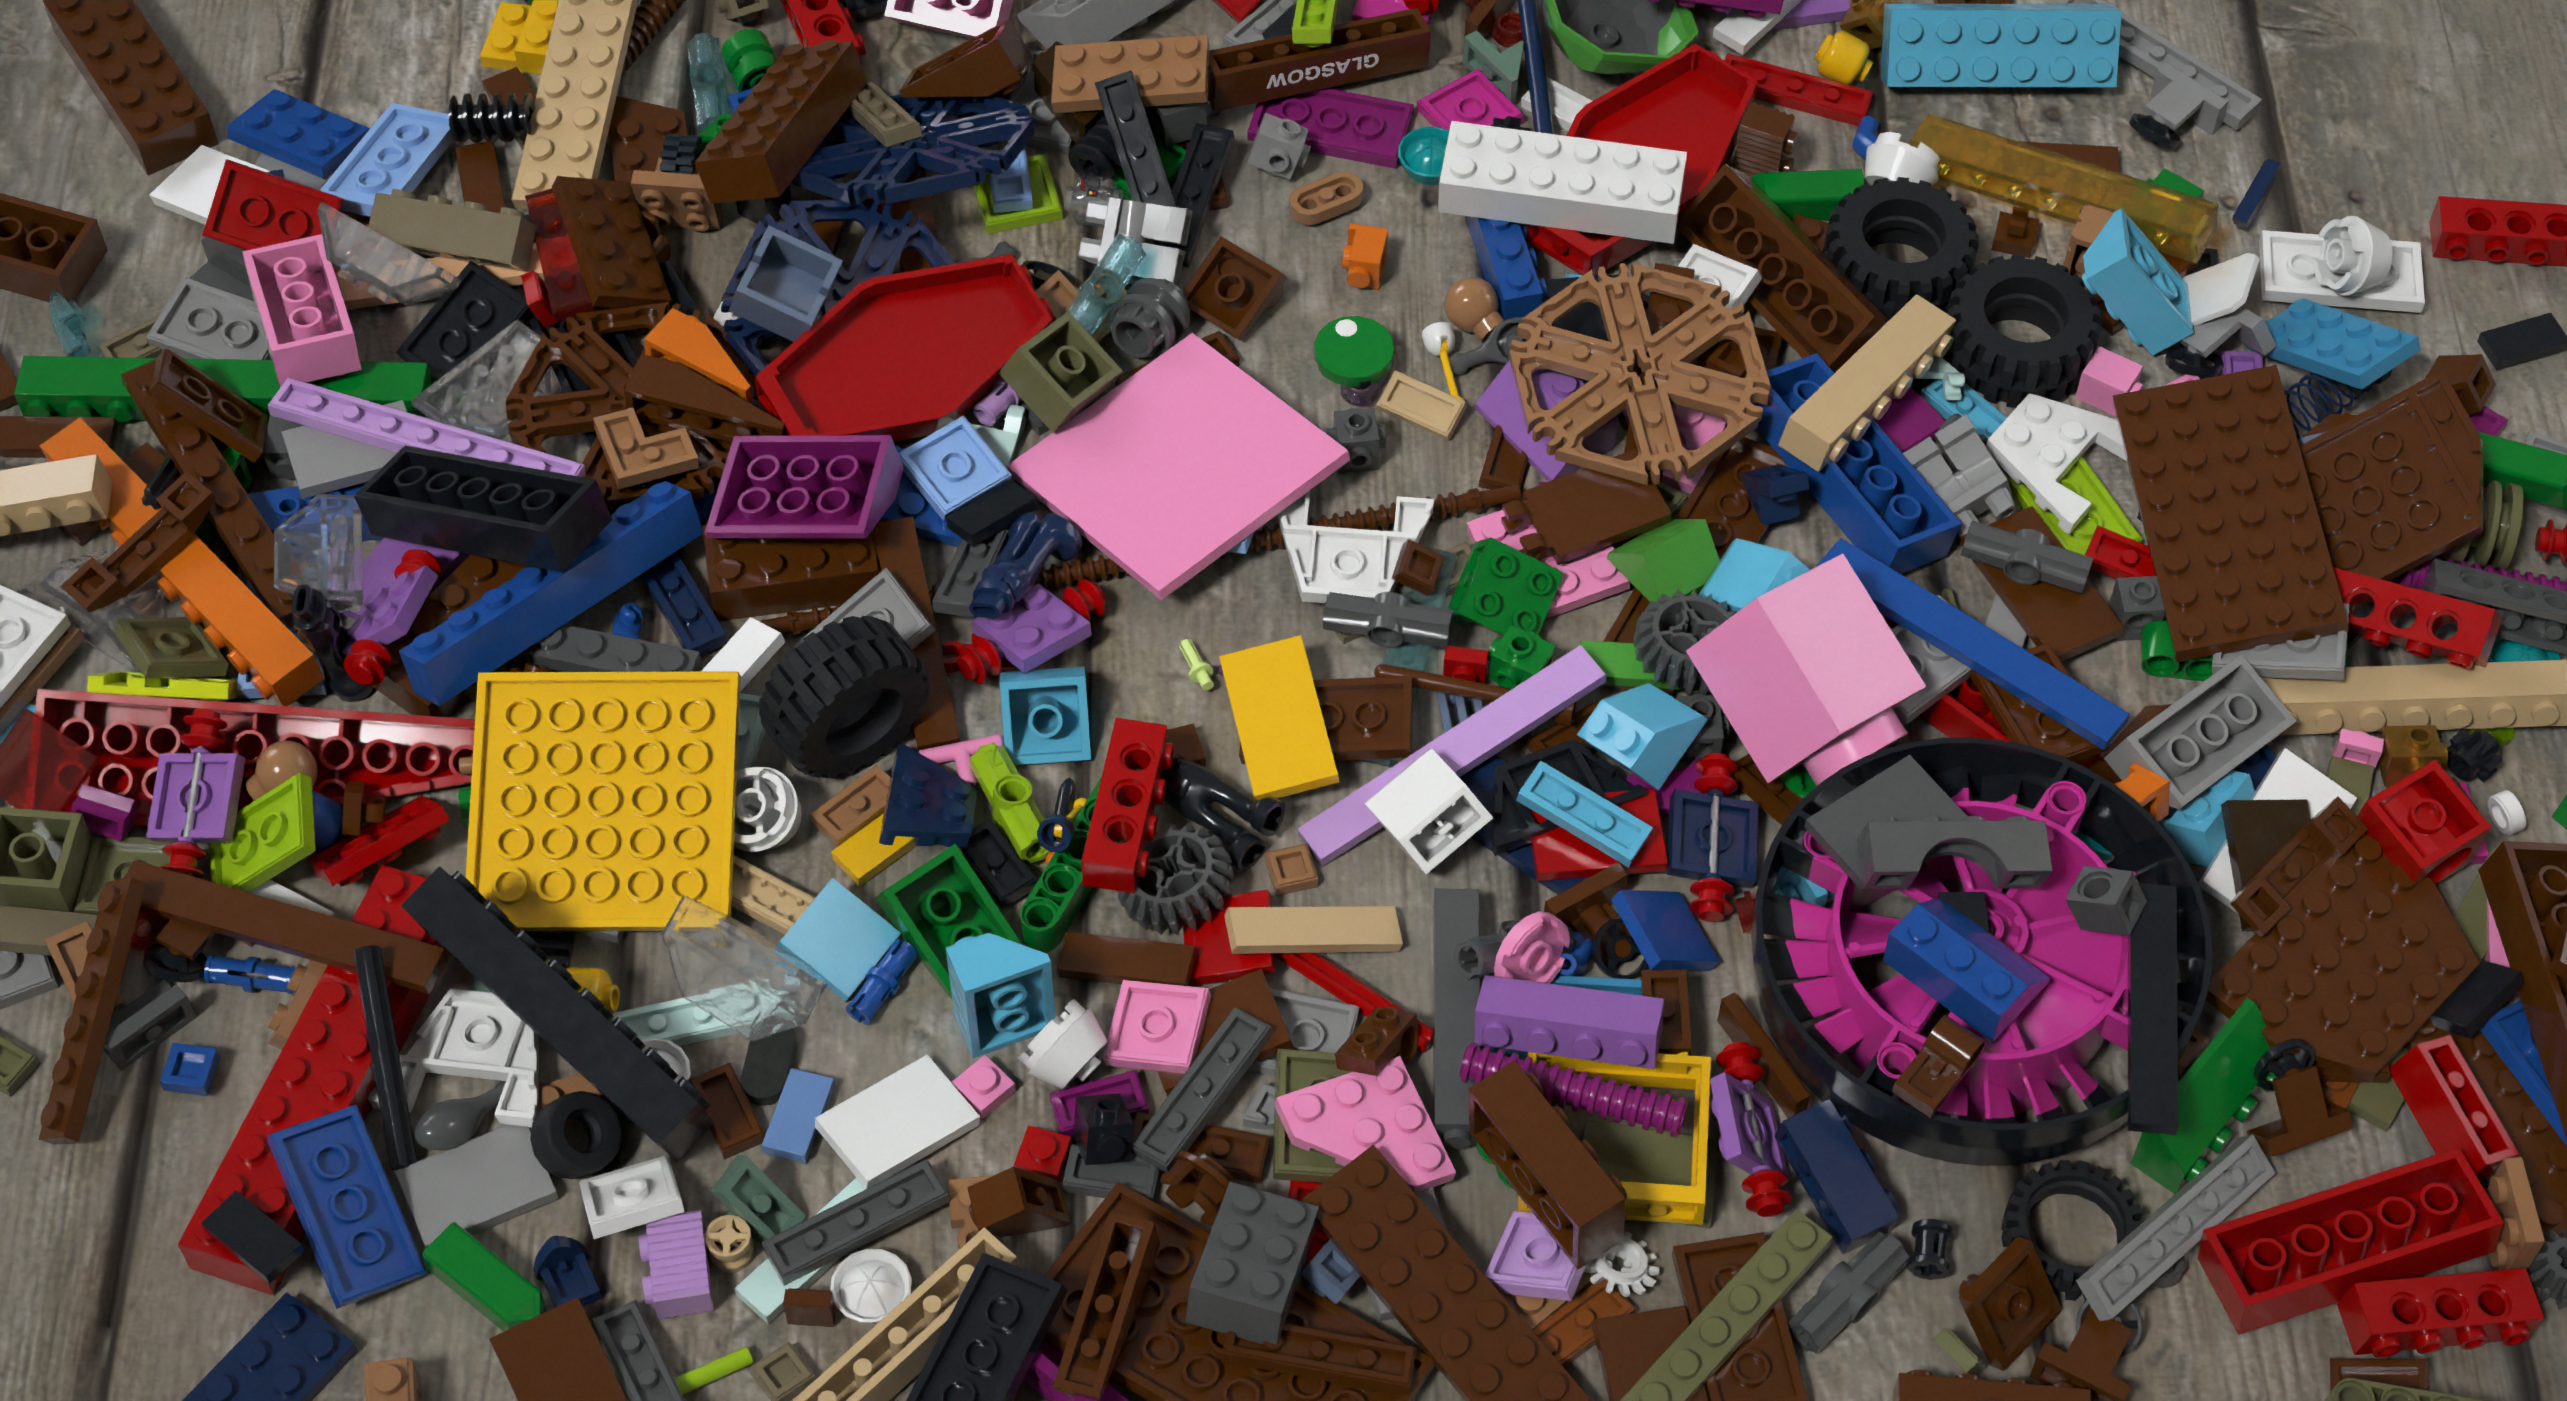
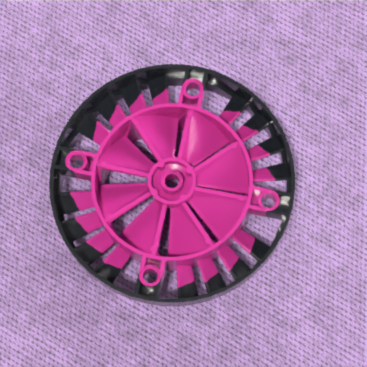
M1974 737L1937 738L1889 747L1845 766L1817 785L1799 802L1787 817L1771 843L1762 866L1753 908L1751 933L1755 987L1761 1011L1772 1038L1799 1079L1822 1102L1830 1099L1836 1110L1846 1115L1851 1124L1879 1140L1920 1156L1951 1163L1978 1166L2016 1165L2062 1156L2094 1143L2116 1130L2128 1120V1090L2111 1098L2085 1071L2105 1039L2128 1051V935L2080 930L2066 901L2070 886L2075 883L2083 866L2133 871L2139 883L2176 886L2177 959L2181 983H2177V1005L2181 1006V1011L2177 1009L2178 1061L2182 1057L2200 1018L2209 990L2212 969V936L2208 912L2200 887L2181 851L2157 820L2127 793L2082 765L2032 746ZM1911 755L1968 817L1981 816L1986 821H2003L2013 816H2026L2030 821H2046L2053 871L2040 888H2004L2008 890L2006 895L2001 894L2003 888H1995L1989 876L1975 863L1962 857L1943 855L1922 863L1919 873L1908 889H1864L1861 891L1804 828L1807 818L1906 756ZM1969 796H1979L1981 801H1970ZM2015 804H2019V805H2022V806H2025V807H2028V808H2031V809H2034V810H2033L2032 812H2030V811H2027V810H2024V809L2015 807ZM2079 830L2109 851L2115 859L2105 865L2095 852L2075 836L2077 831ZM1815 851H1821L1826 853L1827 855L1817 854ZM1788 870H1791L1834 893L1835 898L1833 907L1830 909L1775 894ZM1940 879H1961L1964 892L1985 893L1989 933L2047 975L2050 980L1993 1043L1950 1011L1948 1015L1950 1018L1986 1041V1045L1982 1055L1932 1118H1929L1915 1107L1905 1104L1906 1101L1894 1094L1892 1089L1897 1079L1922 1050L1927 1038L1920 1035V1032L1939 1002L1901 974L1866 991L1852 969V958L1884 953L1889 933L1902 920L1862 913L1871 904L1895 890L1922 903L1938 898L1939 892H1949ZM1764 934L1817 941L1764 939ZM1822 976V978L1780 986L1777 984V981ZM1827 1014L1826 1019L1805 1029L1801 1025L1802 1022ZM1845 1051L1851 1061L1863 1072L1860 1079L1837 1063L1834 1058ZM2072 1085L2088 1110L2066 1116L2055 1097ZM2034 1109L2038 1122H2016L2015 1114ZM1967 1118H1969V1119H1985V1123H1983V1122L1967 1121Z

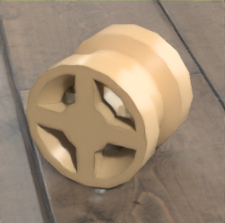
M724 1215L716 1218L708 1225L704 1237L709 1260L712 1265L719 1271L726 1273L739 1272L746 1268L753 1260L755 1253L751 1230L746 1221L739 1216ZM736 1243L737 1246L731 1251V1246Z

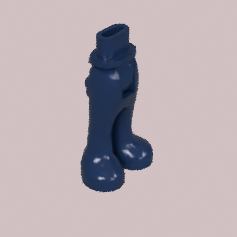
M1031 512L1024 513L1018 517L1008 531V542L1001 554L992 565L983 570L982 580L977 584L972 595L974 601L969 606L970 612L976 617L997 618L1000 613L1009 612L1014 607V604L1022 600L1032 588L1050 555L1061 561H1070L1077 555L1082 546V539L1078 530L1066 519L1052 513L1047 514L1043 518L1042 523L1038 516Z

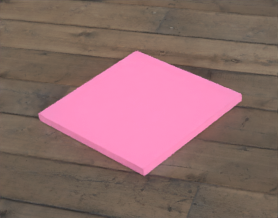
M1191 333L1006 467L1016 482L1055 514L1069 521L1083 537L1162 601L1349 462L1350 456L1349 451L1194 333Z

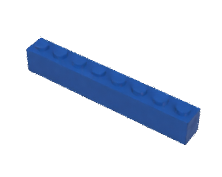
M667 481L653 485L644 495L629 504L620 506L611 515L612 521L563 572L533 566L524 568L516 574V577L498 588L489 590L480 600L466 609L450 615L448 620L438 627L417 636L413 643L399 651L414 693L438 706L442 705L477 682L478 673H491L702 535V526L691 492Z

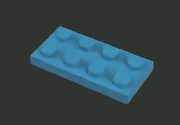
M2304 298L2293 302L2289 308L2274 318L2265 321L2277 345L2266 355L2267 357L2361 390L2421 351L2418 336ZM2247 346L2248 350L2257 352L2256 350Z

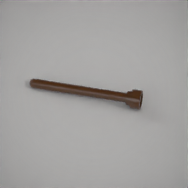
M1380 664L1374 670L1375 677L1412 676L1415 688L1493 702L1512 690L1511 688L1386 664ZM1577 701L1551 717L1554 718V723L1571 726Z

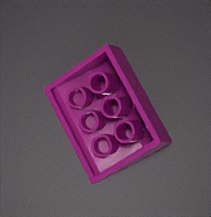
M891 435L734 436L705 529L706 537L867 538L894 502L904 469Z

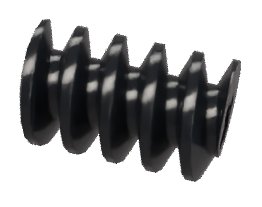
M470 93L464 94L462 104H459L456 96L452 95L448 116L452 136L459 143H464L468 139L474 143H479L484 138L489 143L496 142L499 138L504 143L511 142L514 138L518 142H525L527 133L531 134L530 119L535 111L531 93H525L522 104H519L515 93L509 94L507 104H504L500 93L494 94L492 104L488 103L485 93L479 94L477 104L473 103Z
M1102 116L1096 122V125L1089 129L1087 135H1084L1078 141V144L1069 151L1068 158L1070 164L1080 177L1082 175L1105 177L1106 180H1110L1114 176V170L1118 171L1122 167L1105 116Z

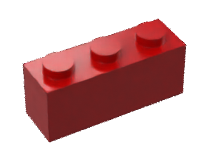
M2451 1035L2417 1044L2389 1067L2392 1079L2436 1155L2460 1148L2479 1181L2489 1178L2496 1172L2504 1158H2515L2519 1155L2518 1150Z

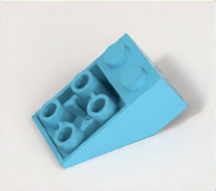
M2232 770L2178 810L2169 806L2168 815L2158 823L2173 839L2187 862L2209 867L2226 839L2221 804L2227 800L2251 799L2255 790L2250 774Z

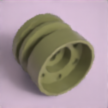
M2492 480L2483 495V532L2436 557H2440L2443 561L2453 559L2454 563H2459L2465 559L2470 546H2472L2474 563H2479L2481 567H2484L2490 558L2491 566L2494 569L2498 570L2500 567L2507 569L2513 558L2515 548L2519 543L2523 527L2524 496L2522 486L2509 483L2502 493L2501 483Z

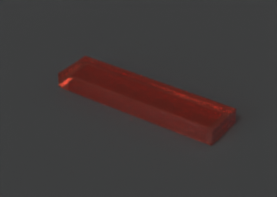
M553 189L526 195L525 198L531 223L537 226L535 241L555 322L566 320L569 316L572 318L576 317V313L595 311Z

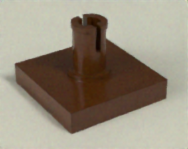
M2018 1236L1980 1276L1970 1274L1967 1276L1968 1281L1963 1280L1959 1287V1300L1989 1365L2003 1371L2062 1309L2032 1241Z

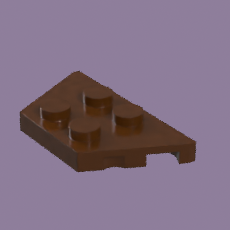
M616 96L609 127L615 181L629 182L631 186L633 170L655 172L658 158L661 157V152L664 150L663 143L666 140V135H688L685 112Z

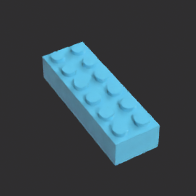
M1884 3L1881 81L1887 87H2117L2122 10L2113 4Z

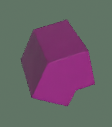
M82 784L78 797L72 803L71 813H82L90 832L122 842L133 828L141 801Z

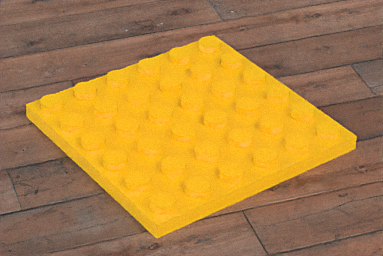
M739 672L478 673L465 878L477 888V891L487 901H492L519 930L522 929L523 931H730L741 675Z

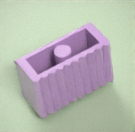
M702 1211L683 1212L647 1223V1234L638 1235L642 1263L649 1262L651 1275L642 1277L646 1305L654 1303L659 1319L713 1311L714 1304L709 1256L704 1237L706 1227Z

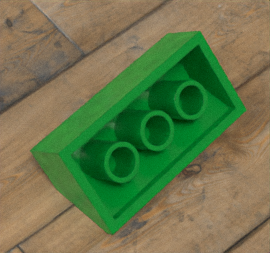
M2246 998L2178 1082V1130L2176 1135L2142 1132L2130 1164L2173 1194H2176L2186 1182H2190L2209 1165L2205 1159L2211 1151H2214L2216 1154L2221 1153L2234 1133L2230 1130V1127L2236 1120L2244 1123L2258 1104L2254 1097L2262 1088L2254 1078V1068L2259 1059L2270 1048L2262 1034L2267 1025L2264 1023L2262 1013L2255 1002ZM2282 1055L2277 1056L2273 1061H2278ZM2265 1069L2262 1080L2272 1081L2273 1078H2276L2274 1073Z

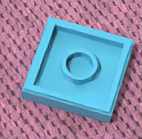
M832 878L779 941L777 947L846 1002L865 979L870 968L877 964L901 932Z

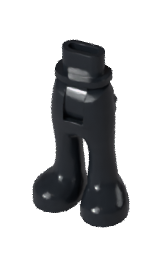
M304 584L298 586L293 595L292 612L294 626L298 630L300 642L312 649L322 665L328 687L337 697L347 702L360 701L366 698L373 690L372 685L356 683L344 669L343 662L346 655L342 651L350 636L348 635L349 628H344L337 608L330 600L324 597L321 591L311 589L308 585Z
M1176 753L1173 755L1171 769H1163L1161 779H1166L1164 800L1178 813L1223 840L1229 846L1228 853L1232 861V867L1240 872H1245L1254 866L1266 852L1269 845L1268 841L1218 812L1213 807V803H1220L1232 810L1244 821L1250 823L1251 827L1262 835L1273 836L1279 830L1284 818V802L1273 796H1265L1260 800L1253 799L1229 785L1210 770L1191 761L1184 760L1182 756Z

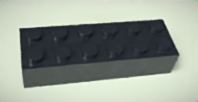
M406 445L354 494V498L371 535L563 572L569 567L578 555L612 521L595 479Z

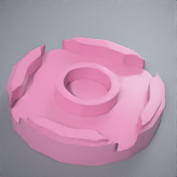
M1539 911L1523 918L1510 930L1502 941L1495 959V977L1550 984L1563 966L1565 960L1561 957L1563 947L1569 948L1570 936L1568 927L1559 918L1548 912Z

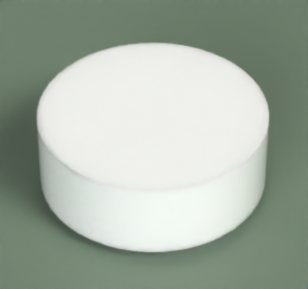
M2504 790L2490 796L2488 801L2489 813L2499 831L2510 836L2525 829L2526 817L2523 808L2512 792Z

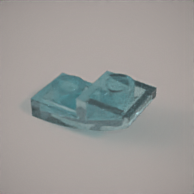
M55 290L50 293V316L64 356L87 357L91 350L85 341L86 336L81 326V323L85 321V317L74 300L67 302L59 291Z

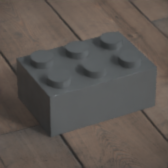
M1229 1182L1189 1289L1186 1323L1226 1334V1331H1232L1236 1333L1235 1337L1260 1344L1266 1341L1277 1345L1302 1276L1301 1272L1305 1268L1314 1242L1319 1206Z

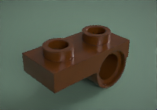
M1376 1007L1335 1053L1337 1069L1378 1076L1395 1057L1400 1056L1404 1064H1409L1413 1060L1418 1047L1419 1028L1417 1014L1399 1011L1393 1007Z
M1944 1015L1928 1035L1922 1050L1894 1083L1892 1092L1929 1118H1932L1982 1055L1986 1041L1949 1016Z

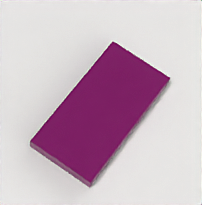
M1329 88L1258 102L1247 131V140L1254 141L1264 114L1268 113L1281 119L1293 120L1300 126L1307 128L1308 133L1304 144L1311 146L1309 151L1311 153L1397 169L1399 163L1398 146L1402 138L1408 134L1414 114V104Z

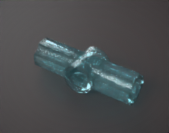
M709 33L695 34L692 40L686 42L699 134L722 113L730 114L719 38L713 37Z
M1118 234L1089 278L1079 287L1077 296L1066 312L1069 311L1092 337L1112 306L1122 297L1125 286L1146 256L1142 245L1132 237ZM1095 285H1099L1105 290L1107 299L1100 297L1096 293Z

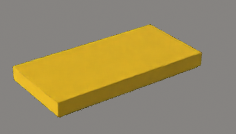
M1298 635L1219 656L1254 798L1256 800H1260L1265 796L1281 798L1339 783L1336 764L1302 636Z

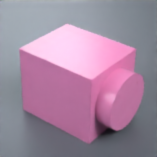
M1844 554L1757 597L1686 650L1767 783L1803 764L1817 786L1845 766L1865 756L1889 748L1908 735L1893 709L1926 687Z

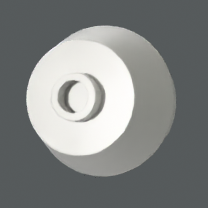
M1884 132L1879 134L1874 144L1868 146L1864 184L1868 183L1869 186H1872L1877 179L1888 178V181H1896L1898 177L1909 178V182L1919 183L1920 180L1931 183V188L1937 183L1939 179L1937 173L1939 167L1937 165L1940 158L1924 143L1920 142L1918 148H1915L1907 143L1900 142L1901 134Z
M2356 216L2333 219L2322 228L2318 236L2324 238L2320 258L2313 257L2314 272L2319 284L2329 286L2337 294L2346 296L2378 286L2385 280L2391 268L2393 251L2391 241L2384 231Z
M748 767L737 771L734 846L744 851L757 852L779 847L787 843L797 832L802 817L800 802L791 781L780 771L769 767Z
M1075 999L1065 1006L1070 1015L1064 1011L1060 1016L1058 1015L1054 1020L1052 1019L1027 1046L1029 1049L1018 1057L1030 1069L1029 1075L1062 1090L1076 1077L1083 1082L1099 1066L1101 1061L1096 1056L1108 1043L1091 1008L1086 1011Z

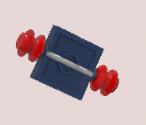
M1710 753L1695 764V770L1703 776L1695 780L1694 787L1701 793L1675 789L1670 795L1667 875L1698 880L1690 886V892L1697 896L1698 899L1690 903L1689 909L1703 921L1718 922L1723 920L1724 916L1733 912V905L1725 900V898L1733 895V886L1751 888L1756 882L1758 802L1724 797L1738 788L1737 781L1729 777L1738 772V764L1725 754Z

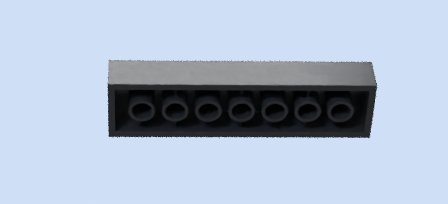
M439 866L401 905L423 930L445 948L448 953L676 1163L714 1124V1121L706 1112L711 1105L689 1081L682 1076L676 1083L674 1080L678 1077V1074L651 1047L643 1053L642 1050L646 1045L637 1037V1034L618 1017L611 1023L610 1021L614 1016L587 988L578 993L582 987L572 978L573 976L554 958L550 960V957L540 949L541 947L522 929L519 930L492 901H487L477 891V888L459 871L450 876Z

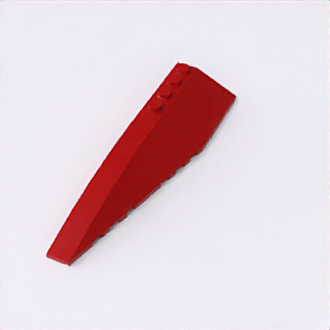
M37 689L25 809L71 813L72 803L78 797L82 784H86L141 801L133 826L148 827L159 755L192 753V749L180 740V736L190 733L191 726L183 721V717L193 715V711L196 709L218 712L220 719L228 723L227 728L217 732V737L223 740L225 745L211 753H237L245 758L237 811L254 801L246 789V781L255 774L257 760L263 751L271 744L279 741L300 743L313 754L318 772L312 790L334 799L341 806L344 803V791L347 781L365 782L364 798H388L471 783L472 774H460L459 758L473 757L475 719Z

